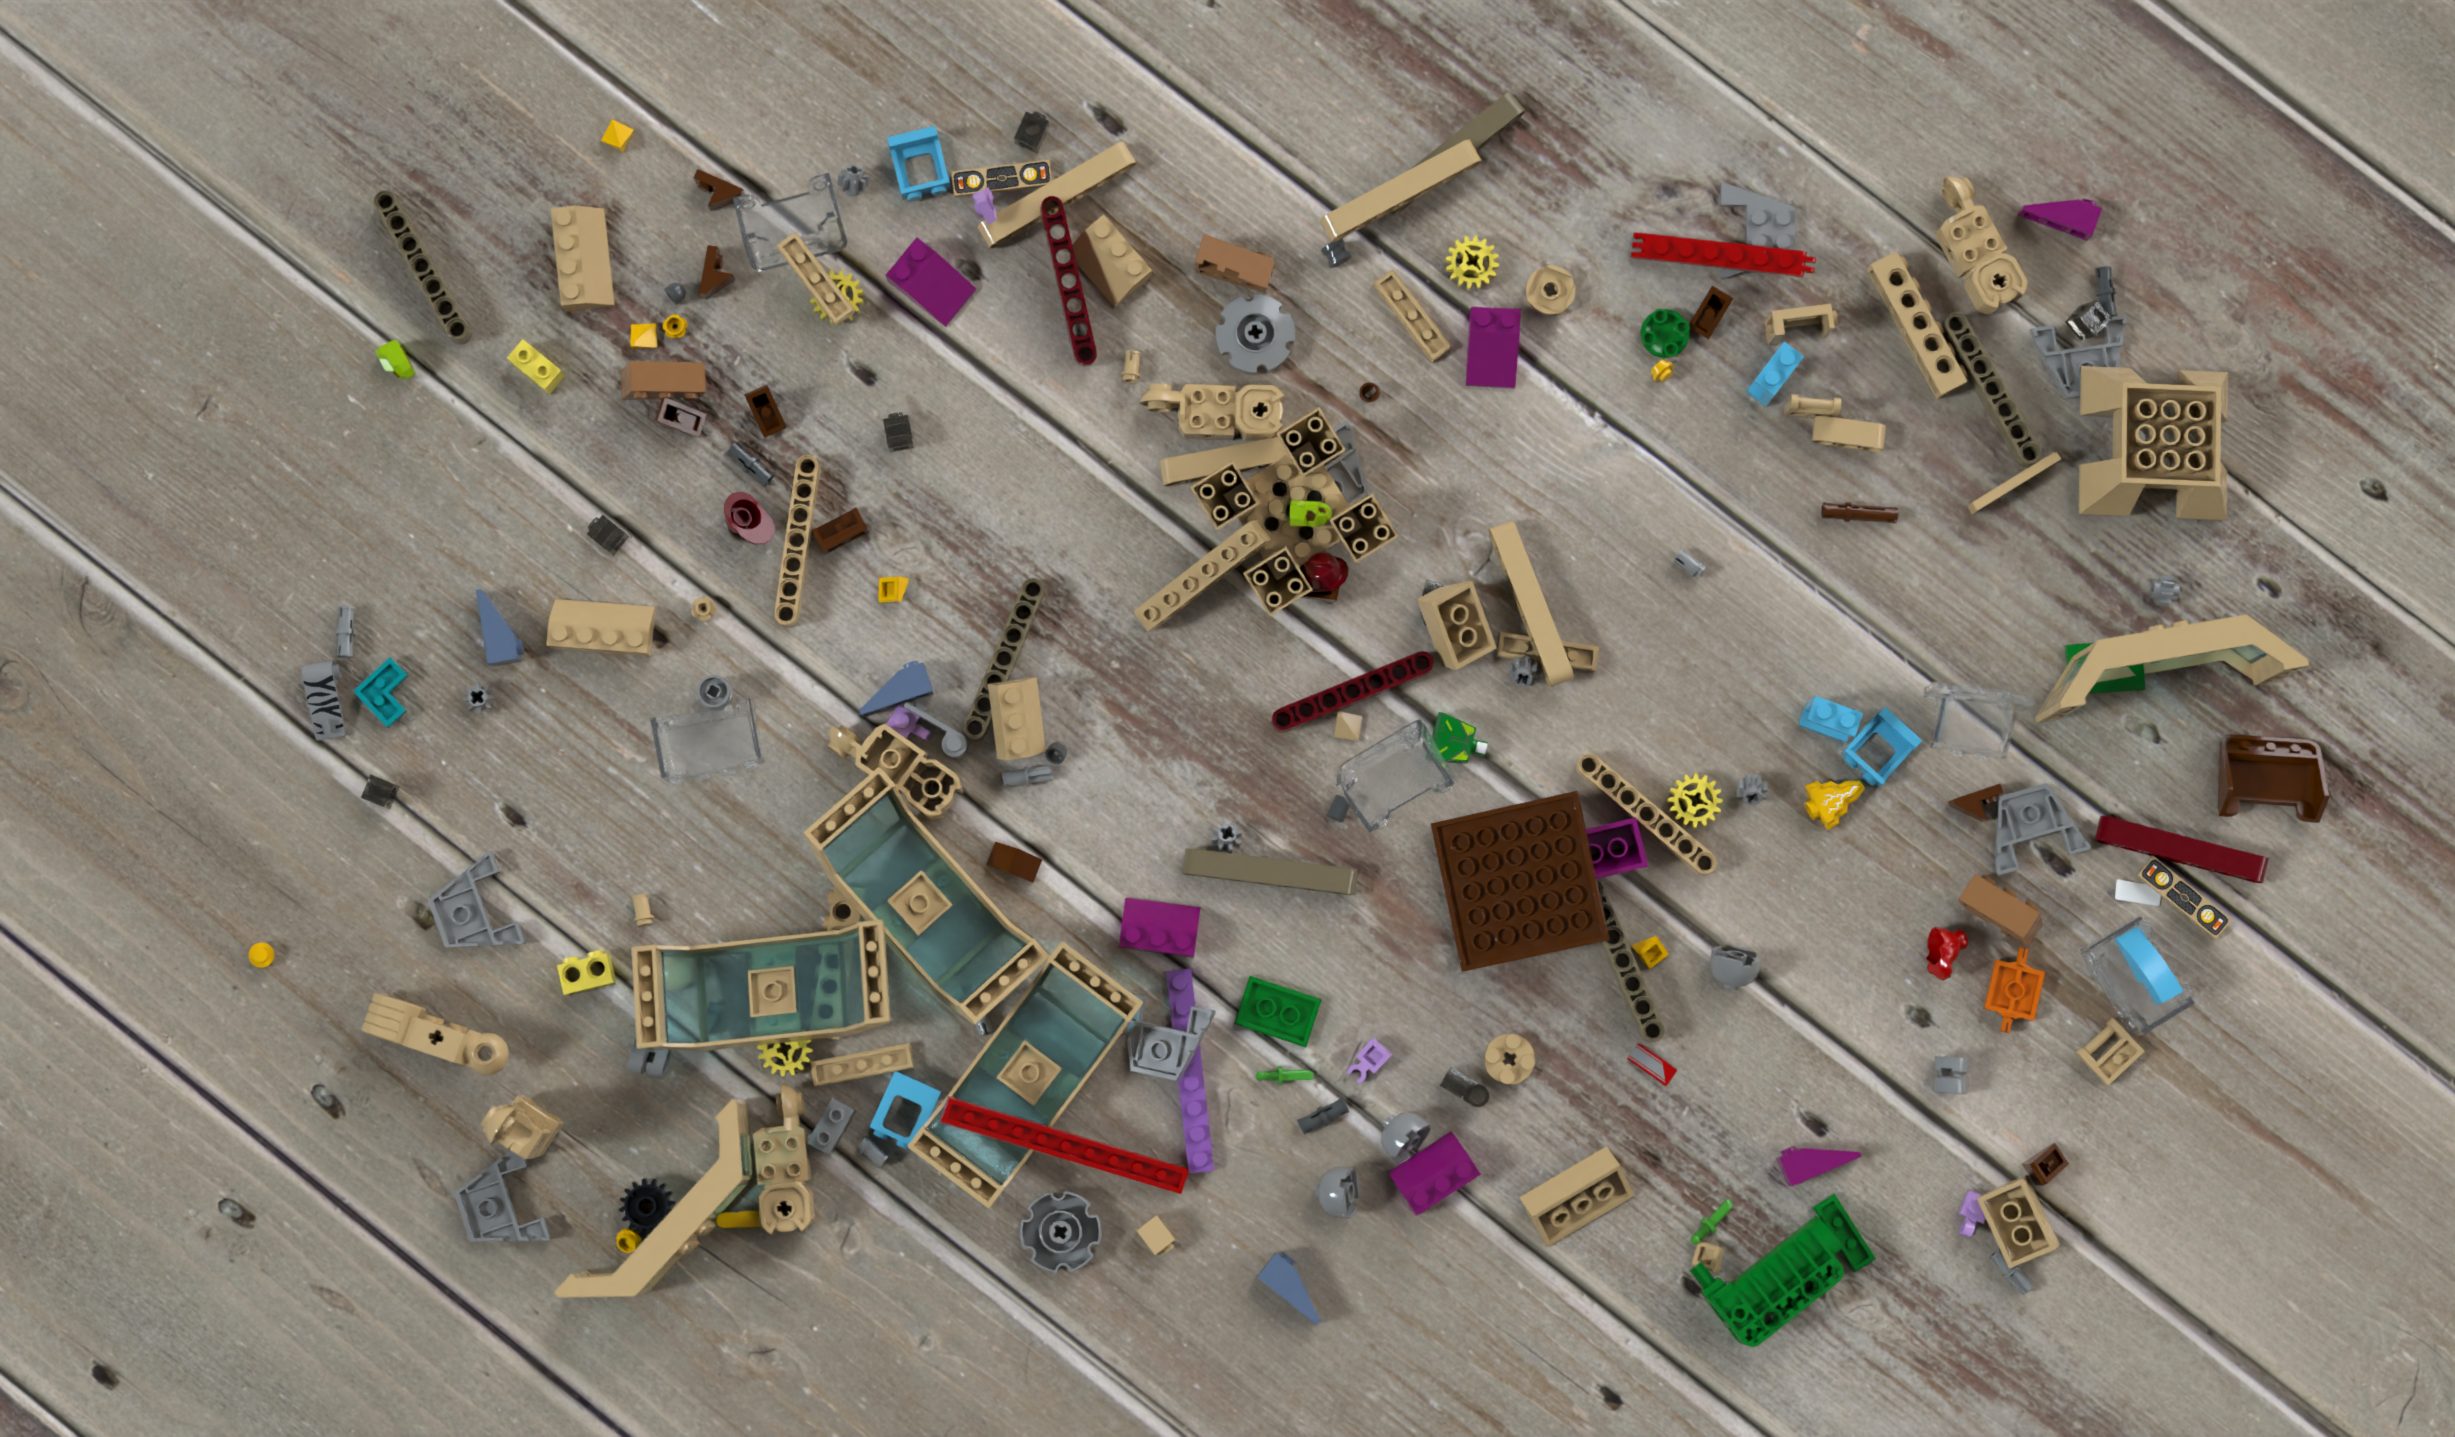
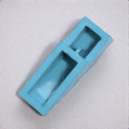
M2137 927L2114 939L2138 983L2144 984L2155 1005L2162 1004L2183 992L2182 987L2166 962Z

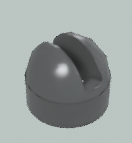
M680 283L670 284L664 289L675 305L685 298L686 291Z
M1059 742L1052 743L1045 752L1047 760L1053 764H1061L1067 755L1065 745Z

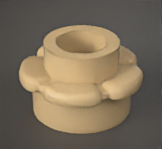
M703 597L694 600L692 614L695 618H699L701 621H708L715 615L716 606L711 598ZM703 606L706 607V610H705V611H702V610H701V608H702Z

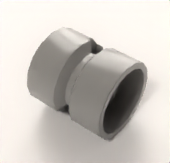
M709 675L699 683L697 696L700 702L708 709L722 711L732 703L733 690L730 684L722 677Z
M635 1040L630 1052L627 1071L643 1074L646 1071L648 1076L663 1080L669 1065L671 1050L637 1049V1041ZM651 1056L654 1057L653 1063H649Z
M1935 1056L1934 1070L1938 1073V1076L1934 1078L1933 1092L1967 1094V1080L1964 1078V1074L1968 1073V1058ZM1950 1069H1952L1953 1076H1949Z

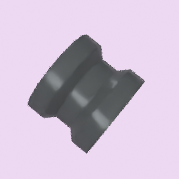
M1343 239L1331 242L1321 249L1322 254L1327 256L1329 260L1328 265L1330 268L1337 267L1352 257L1350 252L1345 250Z

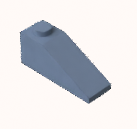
M481 589L476 590L487 663L493 667L522 662L521 655L524 654L522 640H518L517 635L487 594Z
M912 661L904 664V669L899 670L859 710L861 716L866 717L934 694L924 663L918 664V661Z
M1275 1252L1257 1277L1313 1323L1318 1325L1320 1322L1319 1317L1296 1268L1292 1266L1295 1261L1284 1252L1281 1255Z

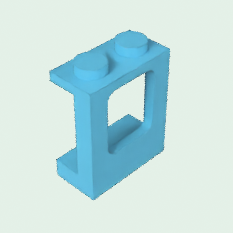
M936 126L887 137L903 200L916 201L921 199L922 195L929 193L940 195L945 193L946 189L951 188ZM926 154L932 155L939 180L910 187L904 166L905 160Z
M1783 342L1746 393L1766 407L1804 356L1786 342Z
M1815 696L1806 702L1798 726L1846 743L1849 736H1856L1863 713Z
M1884 707L1880 709L1841 754L1845 757L1843 760L1852 769L1857 767L1863 773L1862 778L1868 784L1879 787L1885 783L1889 775L1922 740ZM1873 733H1878L1895 749V754L1878 773L1855 754Z
M895 1071L871 1122L870 1128L875 1129L873 1134L887 1140L888 1136L898 1140L896 1145L910 1150L907 1147L908 1144L931 1117L943 1092ZM896 1096H902L922 1107V1111L909 1137H904L883 1127V1121Z

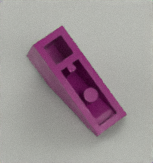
M2078 199L2024 205L2019 210L2017 216L2087 241L2093 236L2102 208L2096 206L2097 203L2092 200Z
M1791 1146L1780 1151L1782 1156L1776 1159L1787 1185L1794 1186L1862 1156L1860 1152L1796 1149L1795 1146Z

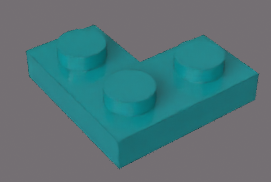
M389 657L353 692L387 728H390L407 712L391 692L409 675L393 658Z

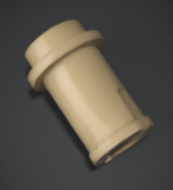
M1127 350L1125 352L1124 371L1121 372V376L1126 383H1137L1141 377V374H1139L1141 352L1133 350V354H1131V350Z
M648 894L632 896L636 915L634 922L637 923L638 927L652 925L654 916L650 912Z

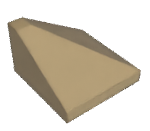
M1338 711L1334 738L1359 741L1362 716Z
M1700 1241L1697 1244L1691 1264L1696 1265L1702 1261L1709 1271L1720 1274L1723 1248Z

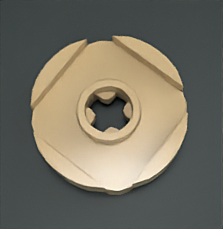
M1554 265L1545 266L1539 270L1537 269L1529 277L1525 288L1526 300L1537 313L1545 316H1558L1572 304L1576 293L1575 284L1565 269ZM1550 285H1554V290L1557 294L1551 295V297L1547 296L1544 287L1548 288Z
M1504 1034L1494 1038L1488 1044L1484 1055L1486 1071L1495 1081L1503 1084H1517L1524 1081L1531 1074L1535 1065L1532 1046L1526 1039L1516 1034ZM1506 1052L1510 1055L1515 1054L1516 1058L1514 1059L1515 1064L1513 1066L1503 1063Z

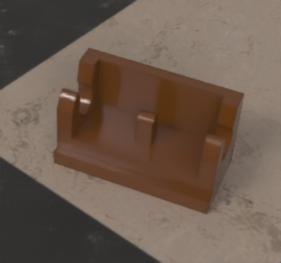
M855 507L851 511L813 529L812 532L823 553L826 555L869 533V530L857 507Z

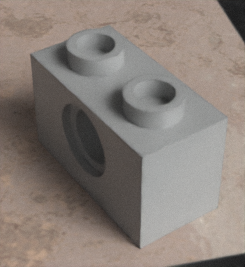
M832 1098L807 1143L828 1155H832L857 1110Z

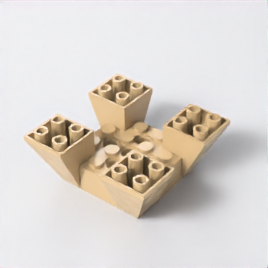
M2081 366L2080 416L2113 417V459L2079 465V515L2128 517L2143 488L2177 489L2176 519L2227 520V470L2221 463V422L2228 421V372L2179 370L2178 385L2147 384L2131 368ZM2164 407L2169 409L2170 417L2164 414ZM2139 430L2145 434V441L2139 438ZM2163 432L2169 434L2170 442L2164 439ZM2188 433L2194 436V443L2188 439ZM2164 456L2169 459V467L2163 463Z
M1320 407L1276 433L1287 454L1245 480L1234 461H1231L1190 487L1216 530L1238 517L1243 526L1249 521L1257 520L1270 537L1271 541L1259 550L1262 558L1243 573L1269 616L1313 590L1299 568L1312 555L1323 552L1341 541L1355 563L1399 537L1373 493L1348 504L1324 464L1346 451ZM1277 482H1283L1286 485V492L1282 496H1276L1272 491L1273 485ZM1312 490H1317L1321 495L1319 502L1329 506L1332 510V517L1325 525L1312 527V535L1307 539H1303L1299 536L1301 526H1290V517L1286 515V507L1291 504V500L1308 501V493ZM1321 507L1318 508L1320 513H1326ZM1307 511V521H1314L1315 514L1312 511ZM1268 517L1277 518L1278 526L1275 530L1269 531L1265 528L1264 522Z

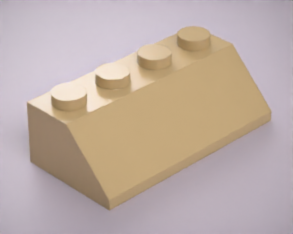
M576 205L551 208L561 307L565 312L615 306L605 209Z
M555 599L548 622L546 646L555 650L651 657L656 607Z
M1606 1146L1519 1198L1545 1245L1549 1247L1634 1197V1194L1620 1164Z

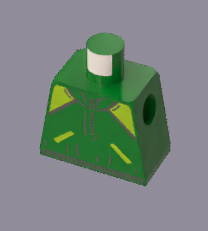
M1438 712L1426 760L1467 764L1470 753L1485 756L1488 742L1474 739L1476 727L1445 713Z

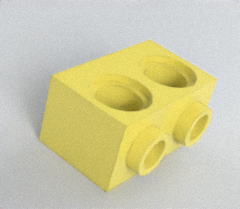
M523 339L507 357L512 365L549 395L565 377V374Z
M602 950L587 953L588 958L578 960V956L562 959L563 964L557 965L563 995L569 996L617 984L610 954H603ZM597 962H602L605 966V971L600 976H596L593 973V966ZM573 968H577L580 972V977L576 982H571L568 979V973Z

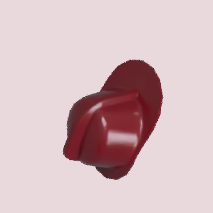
M735 492L728 496L724 503V516L727 527L752 544H765L769 542L775 533L774 521L757 500L746 492Z
M1325 552L1312 555L1300 567L1301 572L1313 589L1310 592H1326L1339 588L1346 581L1349 572L1346 561Z

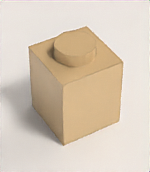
M1157 1215L1137 1230L1154 1255L1160 1252L1163 1256L1174 1247L1172 1242L1175 1238Z

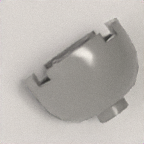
M1722 946L1712 949L1710 969L1712 975L1724 984V988L1738 990L1739 987L1746 986L1756 979L1761 966V956L1756 958L1755 952L1734 946H1729L1730 951H1721Z
M1400 1113L1396 1117L1391 1115L1383 1123L1385 1128L1382 1132L1381 1143L1386 1153L1396 1163H1400L1411 1156L1408 1151L1415 1146L1418 1149L1423 1144L1431 1131L1430 1125L1415 1113Z
M1335 1167L1327 1171L1322 1176L1320 1184H1317L1315 1187L1316 1199H1319L1321 1207L1325 1212L1334 1217L1352 1218L1357 1210V1206H1353L1354 1197L1359 1198V1182L1356 1171H1352L1353 1167Z

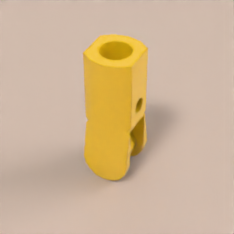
M759 1211L720 1213L716 1218V1223L721 1228L761 1227Z

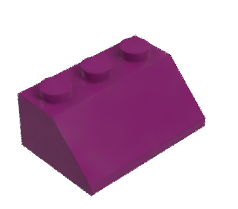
M1636 817L1586 829L1597 879L1648 867Z
M1125 898L1119 948L1194 958L1201 907Z
M1452 1131L1388 1172L1415 1216H1418L1481 1175Z

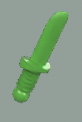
M1277 1066V1071H1258L1255 1076L1258 1081L1277 1080L1278 1085H1283L1284 1080H1314V1074L1309 1070H1282V1066Z
M1729 1198L1707 1220L1704 1217L1701 1219L1703 1225L1691 1237L1692 1244H1699L1700 1240H1703L1710 1231L1713 1234L1717 1231L1714 1227L1732 1208L1733 1203Z

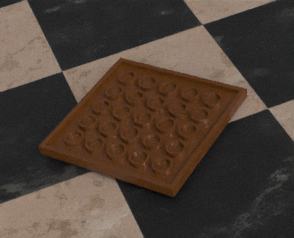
M1578 791L1431 823L1462 972L1610 940Z

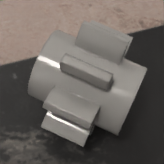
M849 165L845 170L842 169L841 174H838L837 185L842 186V191L846 195L858 196L865 192V187H868L869 176L864 175L865 171L862 167Z
M2162 575L2159 576V580L2153 579L2150 587V598H2156L2155 605L2168 606L2171 601H2177L2180 585L2173 582L2174 576Z
M1529 656L1516 657L1515 664L1511 663L1509 665L1510 681H1514L1520 687L1533 686L1534 679H1539L1538 661L1534 662Z
M476 682V688H466L469 692L468 697L462 699L470 703L467 708L470 712L476 707L477 712L482 715L483 709H493L490 702L496 699V697L488 694L491 690L490 686L481 689L480 683ZM477 694L482 695L484 699L482 703L477 702L475 698Z
M1748 774L1743 780H1738L1737 797H1743L1744 803L1756 805L1762 799H1767L1768 782H1761L1760 775Z
M1222 821L1219 829L1213 828L1212 833L1215 837L1212 838L1211 844H1217L1219 847L1218 852L1224 850L1232 853L1234 846L1240 847L1241 841L1237 838L1242 836V831L1236 830L1234 822L1230 825Z

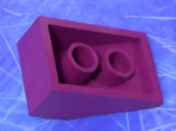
M918 237L915 238L885 275L891 285L944 327L948 325L976 291V288Z
M1471 307L1468 324L1465 386L1515 389L1521 309Z

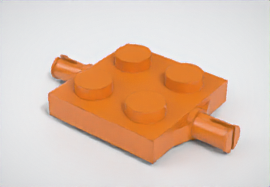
M2020 947L2018 948L2016 962L2008 963L1994 960L1983 1009L2003 1016L1999 1031L2010 1033L2013 1019L2021 1018L2034 1021L2045 976L2044 971L2036 970L2026 965L2029 950Z

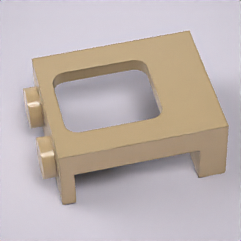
M1831 304L1771 311L1764 321L1768 345L1778 344L1785 335V328L1820 324L1822 339L1827 338L1835 328L1834 325H1837V313L1835 310L1832 311Z

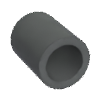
M1336 795L1327 816L1343 823L1352 801Z

